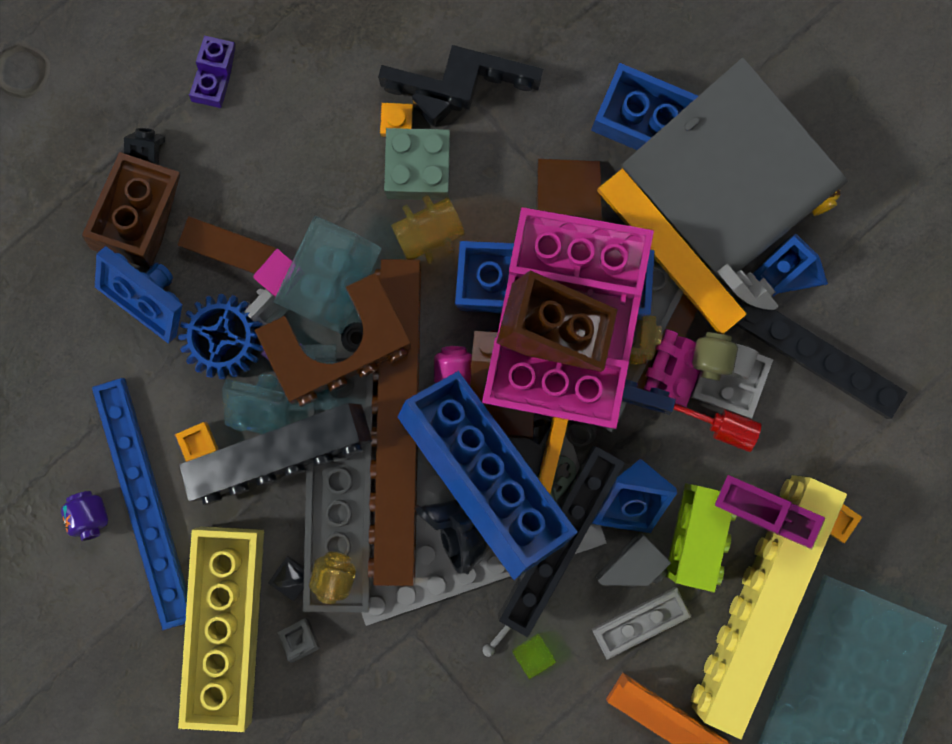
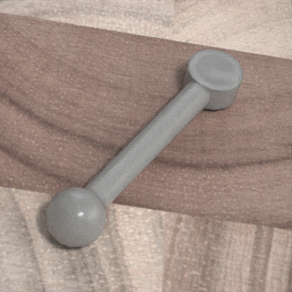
M505 625L493 641L483 647V654L487 657L494 655L495 647L511 628Z

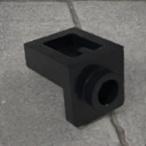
M137 128L135 132L124 137V154L159 165V145L165 143V135L155 134L153 129Z

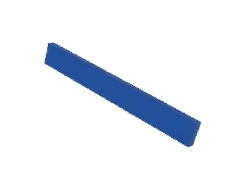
M120 378L94 386L92 391L162 630L185 624L188 590L126 379Z

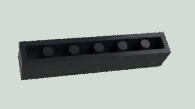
M346 403L181 463L179 466L188 500H202L203 505H208L221 501L222 494L230 492L232 496L249 491L248 485L257 482L258 486L273 483L277 481L276 475L285 473L286 476H291L304 472V466L314 462V466H320L334 461L333 455L342 452L343 456L363 451L362 445L373 441L362 404Z
M596 446L591 447L575 479L570 484L559 504L560 509L578 533L563 547L519 576L498 614L499 622L527 638L529 637L625 462Z

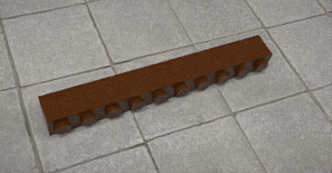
M381 259V269H375V273L411 343V349L406 351L408 354L406 357L394 363L386 360L376 365L378 370L373 372V382H378V395L372 396V414H377V427H372L371 430L373 441L371 446L377 447L376 460L371 459L370 477L371 479H376V492H370L369 501L370 512H375V525L369 526V544H374V558H369L368 577H374L373 585L414 586L416 578L417 512L414 507L417 506L418 445L400 422L398 415L405 400L419 393L422 268L420 260Z

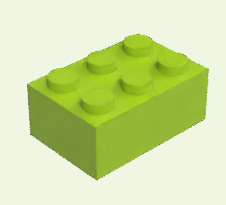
M685 483L668 557L671 564L666 568L668 570L666 577L673 582L714 593L716 585H721L724 576V566H721L723 553H728L731 545V534L728 533L730 522L735 521L737 517L715 506L720 494L718 490Z

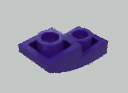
M204 36L196 59L198 70L189 94L191 102L222 108L233 64L235 42Z

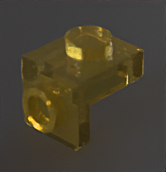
M656 316L642 317L640 348H631L629 364H647V360H652L655 355V345H661L662 326H656Z

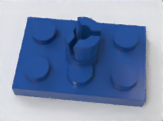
M105 246L96 254L95 288L169 344L177 336L183 305L173 293L163 290L173 282L171 272L164 265H159L157 262L150 266L149 270L145 273L139 272L129 264L122 254L114 253Z

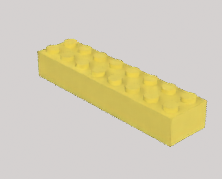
M792 475L790 480L787 479L784 482L780 496L792 502V504L825 517L824 524L813 549L806 548L771 531L767 532L765 538L762 537L758 541L755 548V555L757 557L752 567L749 566L743 575L742 584H744L741 594L740 596H735L730 605L729 613L731 617L727 626L723 625L717 635L716 642L719 644L715 654H711L707 658L704 666L705 677L701 685H696L691 696V702L693 703L691 707L704 723L741 740L847 496L846 493L810 477Z

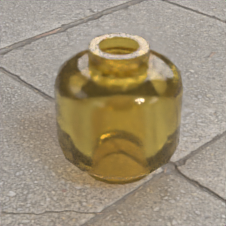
M327 552L325 556L315 560L309 588L317 596V599L323 603L334 604L336 601L344 600L351 593L356 568L351 563V559L345 554Z

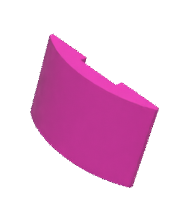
M521 207L509 267V279L482 403L612 429L617 428L654 230ZM531 270L618 309L604 371L599 372L526 356L497 344L512 283Z

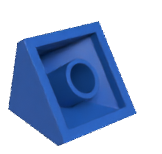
M639 459L616 478L592 524L651 533L676 496V487L642 459Z

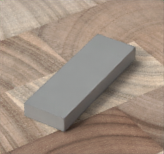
M674 587L591 630L605 658L608 660L692 616L678 588Z

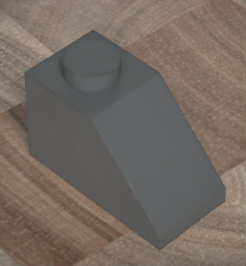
M638 533L594 577L602 585L649 586L652 582L657 584L667 575L668 570L666 568L671 562L643 534Z

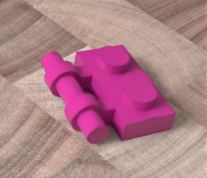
M666 329L662 341L659 340L655 350L658 352L652 368L648 367L645 377L648 379L644 390L650 392L651 387L658 388L659 386V389L670 392L669 397L676 399V404L687 407L700 373L699 370L692 366L696 342L685 337H679L678 333Z

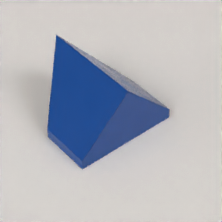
M797 234L783 241L752 273L758 281L763 278L766 279L776 292L773 296L778 293L828 284L819 255Z

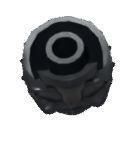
M456 499L414 507L415 511L435 530L441 531L444 550L453 568L459 574L468 575L474 569V566L480 563L487 552L491 550Z

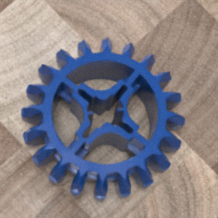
M219 294L216 303L213 297L207 296L205 300L206 307L200 302H196L194 305L198 312L196 314L191 311L186 312V316L191 318L190 323H180V327L187 329V334H180L178 339L188 342L180 350L182 353L192 352L187 357L186 362L188 364L197 362L195 366L196 372L201 373L206 369V376L209 378H213L218 372L219 379L225 380L229 370L231 376L236 378L239 376L238 366L243 371L248 372L250 367L246 361L248 359L255 363L259 361L258 357L252 353L254 349L261 352L264 350L261 345L256 344V341L259 339L255 332L263 324L259 321L254 322L248 316L250 312H244L249 305L248 302L242 301L238 305V297L233 295L227 302L226 296ZM224 312L223 317L220 316L214 326H203L211 316ZM235 314L242 320L245 326L246 339L237 336L234 327L236 322L233 321ZM209 333H226L228 337L235 339V341L221 340L220 342L217 337ZM200 335L209 340L210 359L201 349ZM231 347L242 348L240 353L233 359L220 362L221 357H225L227 350Z

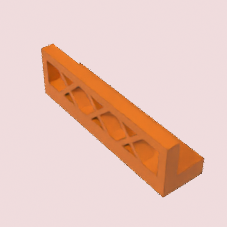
M623 672L606 698L609 704L671 744H732L723 736Z

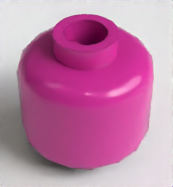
M447 346L441 348V352L434 357L435 383L459 371L470 385L472 354L467 352L466 347Z

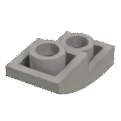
M728 264L717 271L735 294L750 305L767 310H775L778 307L771 297L776 292L765 278L758 281L751 272L747 275L742 270L735 273Z

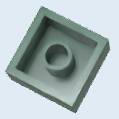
M386 128L384 192L387 199L449 201L450 130Z

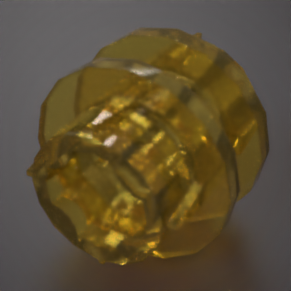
M425 195L422 197L424 209L413 214L407 204L402 206L405 218L391 224V227L407 260H414L424 255L427 263L432 264L434 259L431 251L443 246L448 255L455 253L451 242L464 236L465 231L448 197L433 204L430 197Z

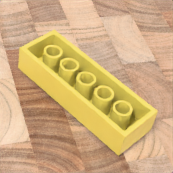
M198 527L192 529L178 729L245 732L252 723L264 530Z

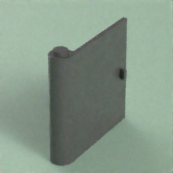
M743 57L621 164L708 264L706 267L718 281L721 279L724 283L726 282L717 272L726 264L735 273L742 270L848 182L840 169Z

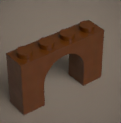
M376 273L346 286L348 295L362 321L363 337L356 352L344 361L326 364L308 357L304 353L286 316L255 330L283 391L292 405L297 403L300 407L308 405L318 399L316 394L326 389H329L330 392L339 390L348 384L347 379L359 374L360 378L365 377L378 370L376 365L386 360L394 363L408 355L406 351L411 349V343Z

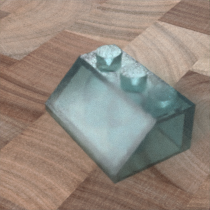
M314 216L273 302L320 326L342 334L354 309L346 286L370 275L382 248L352 231Z

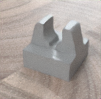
M258 289L256 292L259 296L252 304L248 302L249 305L244 312H250L248 316L254 322H262V326L281 318L289 309L267 289Z

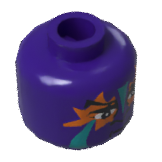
M84 491L67 497V503L61 507V515L67 534L73 537L80 536L81 541L99 537L101 535L100 530L108 524V516L102 498L98 495H92L91 491Z

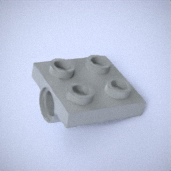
M736 344L738 352L733 373L721 375L720 381L702 378V371H700L690 397L752 419L773 359L758 354L754 349Z

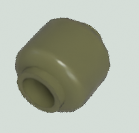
M706 332V337L697 339L692 366L702 371V378L720 381L721 375L733 373L738 347L735 343L731 342V336Z

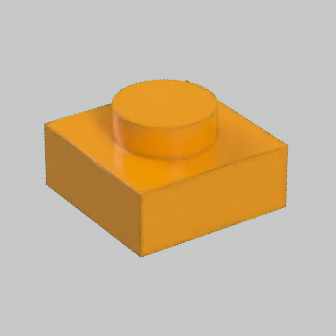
M382 103L381 137H386V128L412 129L413 104Z
M202 422L175 434L186 462L219 450L207 422Z
M843 504L830 535L839 542L845 543L862 517Z

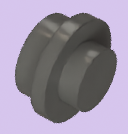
M568 421L566 437L571 444L582 447L594 441L597 435L596 425Z

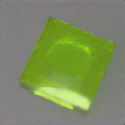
M539 633L512 650L529 680L556 663L555 658Z

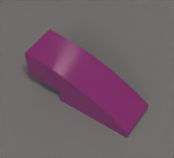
M727 475L715 503L716 507L811 550L825 521L823 516L792 504L788 500L730 475Z

